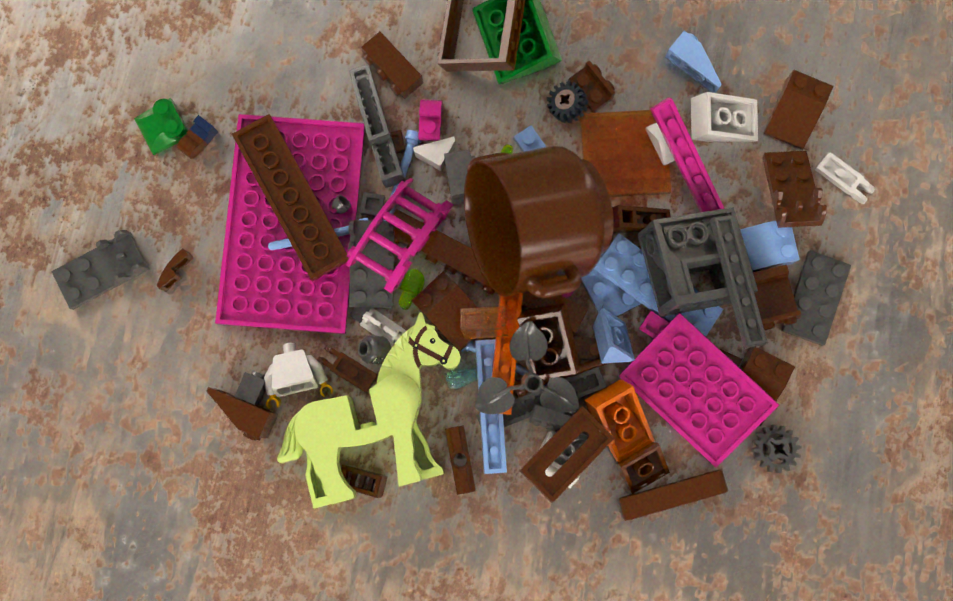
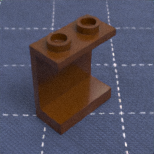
M787 264L754 272L753 275L758 291L754 294L764 331L775 328V324L784 323V325H791L796 323L797 319L801 317V311H798L788 279L789 270Z

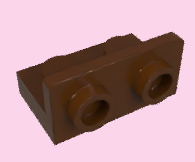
M589 60L586 62L585 67L570 77L568 81L572 84L573 82L576 83L588 97L586 98L588 100L586 106L594 114L613 99L615 88L609 80L606 81L600 68L596 64L593 65Z

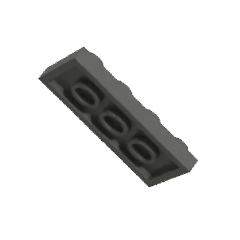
M811 250L808 251L793 295L797 309L801 311V317L794 324L783 325L782 332L824 346L851 265Z

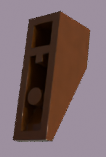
M624 205L612 207L613 232H641L651 221L671 217L670 209Z

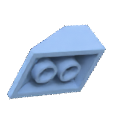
M771 221L740 229L753 272L786 264L791 265L800 260L792 227L778 228L777 221Z

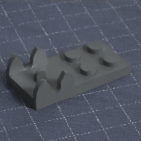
M350 220L348 252L353 245L357 246L372 220ZM382 221L375 232L395 243V226L387 221ZM370 239L362 254L388 270H394V253ZM357 261L350 266L349 307L393 308L394 291L390 293L385 290L384 287L387 283L384 280L385 278Z
M127 230L116 231L114 239L99 240L96 243L97 248L51 271L70 309L74 310L149 270L131 232Z

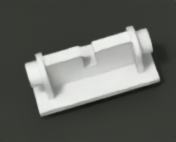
M371 308L369 312L363 315V320L360 323V326L375 336L387 338L391 347L406 332L405 329L374 308Z

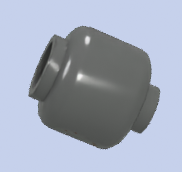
M375 335L364 337L358 346V353L365 363L382 364L391 350L387 338Z

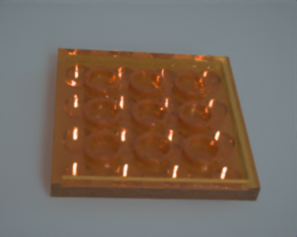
M651 110L583 113L584 116H580L582 158L592 163L599 171L610 197L671 193L669 164L663 166L645 130L646 127L657 123Z

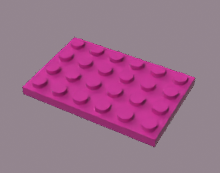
M680 312L643 349L635 360L619 374L623 381L632 385L635 392L715 467L732 453L779 406L770 395Z

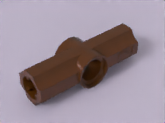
M464 425L446 428L445 433L457 495L474 492L476 488ZM459 453L464 454L467 458V462L463 466H458L454 462V457Z

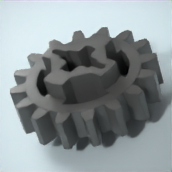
M771 425L770 429L763 427L764 433H756L759 439L752 440L756 448L751 449V452H757V456L753 458L754 461L760 460L759 467L764 468L767 466L768 472H773L774 468L776 473H782V468L785 471H790L789 464L796 466L797 463L794 458L801 457L800 454L796 453L797 450L802 448L795 443L799 438L792 437L794 432L792 430L785 432V426H780L779 429L777 425ZM772 434L781 435L776 440L769 437ZM774 445H779V446L777 447L779 453H774V451H775V448L773 447ZM777 458L783 460V462L779 464L772 463V461H775Z

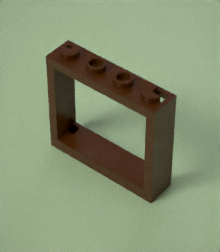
M447 0L446 12L443 17V31L440 35V49L437 54V64L447 72L515 70L525 0L507 1L499 58L454 59L464 0Z

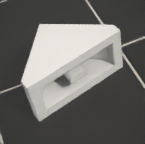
M654 123L646 127L645 130L663 166L674 162L675 159L658 124Z
M455 137L413 147L415 157L442 171L445 166L444 153L453 152L456 147Z

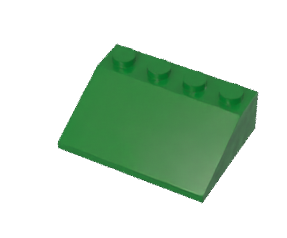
M486 0L472 8L489 58H499L508 0ZM525 0L515 70L494 71L500 85L545 70L562 61L541 0Z

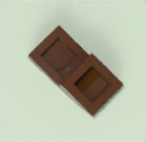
M182 248L166 265L157 283L159 289L166 292L182 279L178 271L194 259L187 250Z

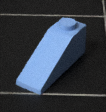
M683 31L669 48L665 57L710 92L716 93L722 84L702 44L695 35Z

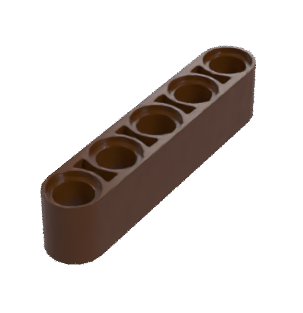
M720 469L618 498L624 521L720 495L728 492L723 471Z

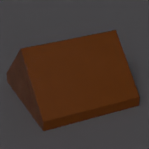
M652 442L621 462L615 463L632 494L670 473L658 442Z

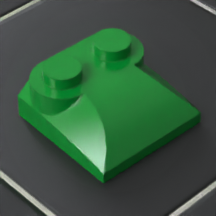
M171 98L157 100L152 108L134 118L153 155L177 144L188 132V128Z

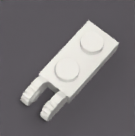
M828 152L815 168V171L861 204H865L868 199L856 189L857 186L870 194L875 191V187L865 180L864 176L831 152Z

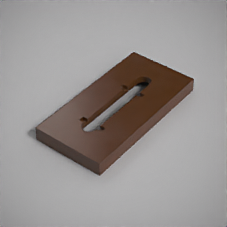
M582 406L519 471L550 503H553L615 438ZM582 432H586L588 439L551 477L547 476L545 473L546 469Z

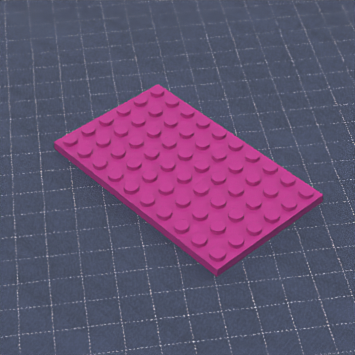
M238 114L237 131L264 116ZM272 117L333 229L349 226L350 220H357L365 137L364 123ZM235 141L215 324L346 334L350 267L346 266L345 263L320 278L311 281L293 246L277 250H270L268 248L270 242L288 239ZM338 195L346 197L351 204L350 209L343 214H337L336 208L332 209V202ZM350 234L339 236L338 238L348 254Z

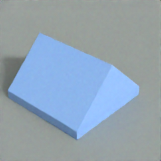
M604 308L599 310L593 324V330L601 364L634 361L635 358L626 323Z

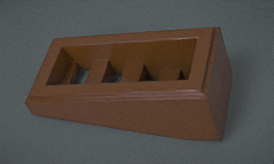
M342 465L341 471L346 481L349 471L352 472L349 485L356 492L375 498L383 496L387 476ZM360 474L358 486H355L357 476ZM369 477L367 488H364L366 478Z

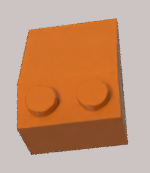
M620 379L584 400L589 413L615 438L608 447L618 463L655 441L635 389L629 383Z

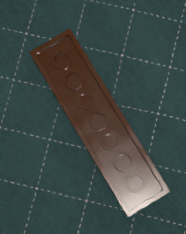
M268 114L232 133L234 140L311 281L347 263L349 259L346 257L347 252L271 115Z

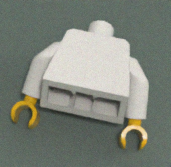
M295 343L283 345L284 354L273 357V364L269 366L264 376L266 395H269L266 407L269 409L272 408L271 400H275L276 407L279 408L282 403L279 397L318 388V384L321 385V396L325 397L322 391L324 387H329L331 393H333V387L326 382L328 379L322 365L312 355H306L304 350H296Z

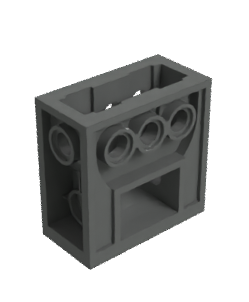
M734 207L656 219L651 221L638 234L660 317L678 314L679 312L685 313L732 304L710 224V219L713 217L733 215L754 293L758 291ZM709 270L715 290L695 293L689 273Z

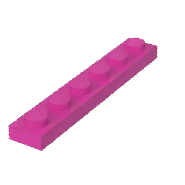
M668 97L651 107L650 110L699 211L706 212L725 209L673 99Z

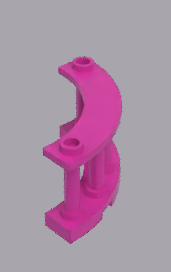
M412 178L405 182L402 180L399 183L396 191L376 215L357 246L353 245L346 256L349 258L346 266L350 267L358 261L383 276L387 282L384 289L390 293L398 288L412 265V262L409 261L411 256L414 257L417 252L421 251L430 238L428 236L430 232H435L445 221L454 205L447 200L442 204H436L411 189L410 186L414 181ZM405 195L432 212L428 213L404 198ZM398 204L424 220L423 223L425 225L422 229H415L389 212ZM383 220H386L412 237L413 242L408 249L405 247L401 248L375 232ZM370 239L398 256L400 262L395 270H388L362 254Z

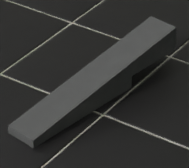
M366 64L349 70L381 181L385 188L397 185L402 180L405 182L404 173L371 68Z
M599 367L566 379L574 388L577 398L607 387ZM540 389L536 393H530L515 399L511 415L503 414L504 427L529 418L535 405L542 407L540 395L544 390ZM479 413V414H477L476 416H477V419H478L479 424H480V427H481V423H480V413Z

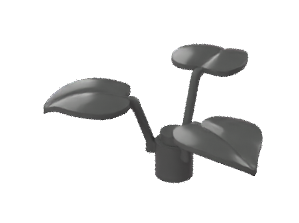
M528 321L521 325L515 331L510 341L512 357L518 361L526 359L528 373L523 375L522 384L507 388L506 382L501 378L491 377L486 379L480 385L475 403L477 411L485 414L506 412L515 401L513 394L509 391L526 389L531 393H536L543 389L544 391L540 395L542 407L559 413L579 409L577 394L566 379L554 377L549 379L547 386H545L542 379L533 373L530 360L536 361L541 359L547 351V340L533 322Z

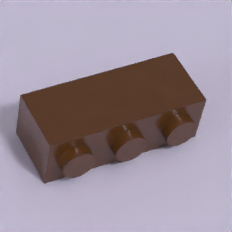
M381 31L361 47L363 60L369 66L373 65L377 69V75L383 81L387 80L391 84L390 88L397 96L401 95L406 99L423 84L422 75Z

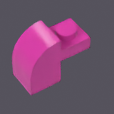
M421 99L419 109V140H440L443 115L442 100Z

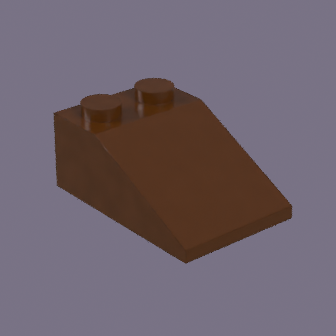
M793 70L785 80L763 134L803 150L826 106L833 85Z
M444 271L411 300L416 308L459 352L491 323Z
M752 347L748 349L739 368L777 402L795 366L758 347Z
M207 388V393L236 428L244 432V437L254 441H260L261 438L269 437L277 419V413L241 400L220 389Z

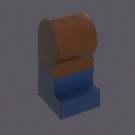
M199 115L193 121V126L180 139L177 145V149L190 159L196 158L218 134L214 126Z

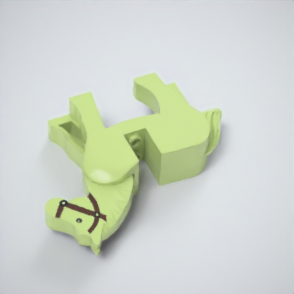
M422 312L419 313L416 324L403 333L388 352L380 368L377 384L369 389L377 425L375 422H369L359 427L353 398L347 395L308 403L289 422L277 461L279 463H286L297 460L301 457L303 449L306 451L307 469L305 475L313 509L357 497L356 491L345 480L340 468L341 447L369 445L393 436L399 486L444 474L443 467L432 456L429 443L417 423L422 403L420 370L424 366L432 367L441 364L446 369H455L459 366L461 357L455 347L443 342L438 337L435 326L426 324Z

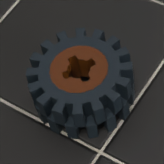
M566 81L565 85L564 82H561V87L556 85L553 87L555 92H549L552 97H547L549 102L547 107L550 109V113L562 123H566V121L572 123V119L576 122L579 120L577 116L583 117L582 111H587L588 109L586 107L588 104L586 98L588 97L576 83L573 82L572 84L570 81Z

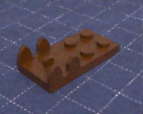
M807 151L764 153L763 163L778 228L822 226L826 217L827 205H820L823 190L822 188L815 187Z

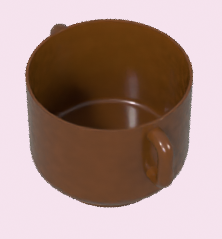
M549 146L514 154L494 153L476 157L468 164L464 186L466 226L475 259L490 287L496 293L505 297L530 291L536 297L551 298L575 291L581 284V278L592 272L598 264L601 254L608 249L613 235L612 204L606 184L596 167L589 161L580 159L573 151L562 146Z

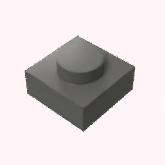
M364 192L360 214L376 217L384 206L385 195Z

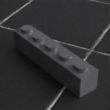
M535 405L531 411L529 422L535 426H541L547 430L557 432L571 416ZM582 432L576 439L586 441L588 434Z

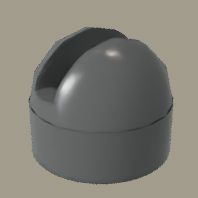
M338 195L332 202V209L336 208L337 214H343L351 207L349 200L342 195Z

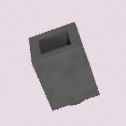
M254 370L251 374L245 372L234 397L259 406L266 391L265 375Z

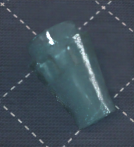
M476 368L451 369L450 372L445 373L449 390H458L472 382L478 381Z

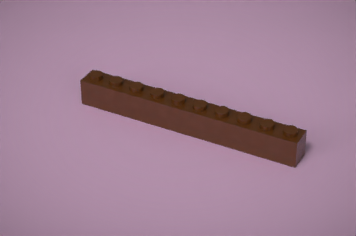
M398 209L393 214L415 229H422L425 225L423 222ZM395 227V244L401 243L407 246L406 248L408 249L413 242L412 237ZM438 230L430 232L428 235L430 236L429 240L421 251L415 254L420 253L426 256L424 259L433 265L439 263L445 266L443 269L452 275L458 273L464 276L462 279L471 285L477 283L483 286L481 289L490 295L496 293L484 278L472 248ZM530 291L523 292L522 311L565 303L574 335L588 309L562 295L551 298H539L531 294Z

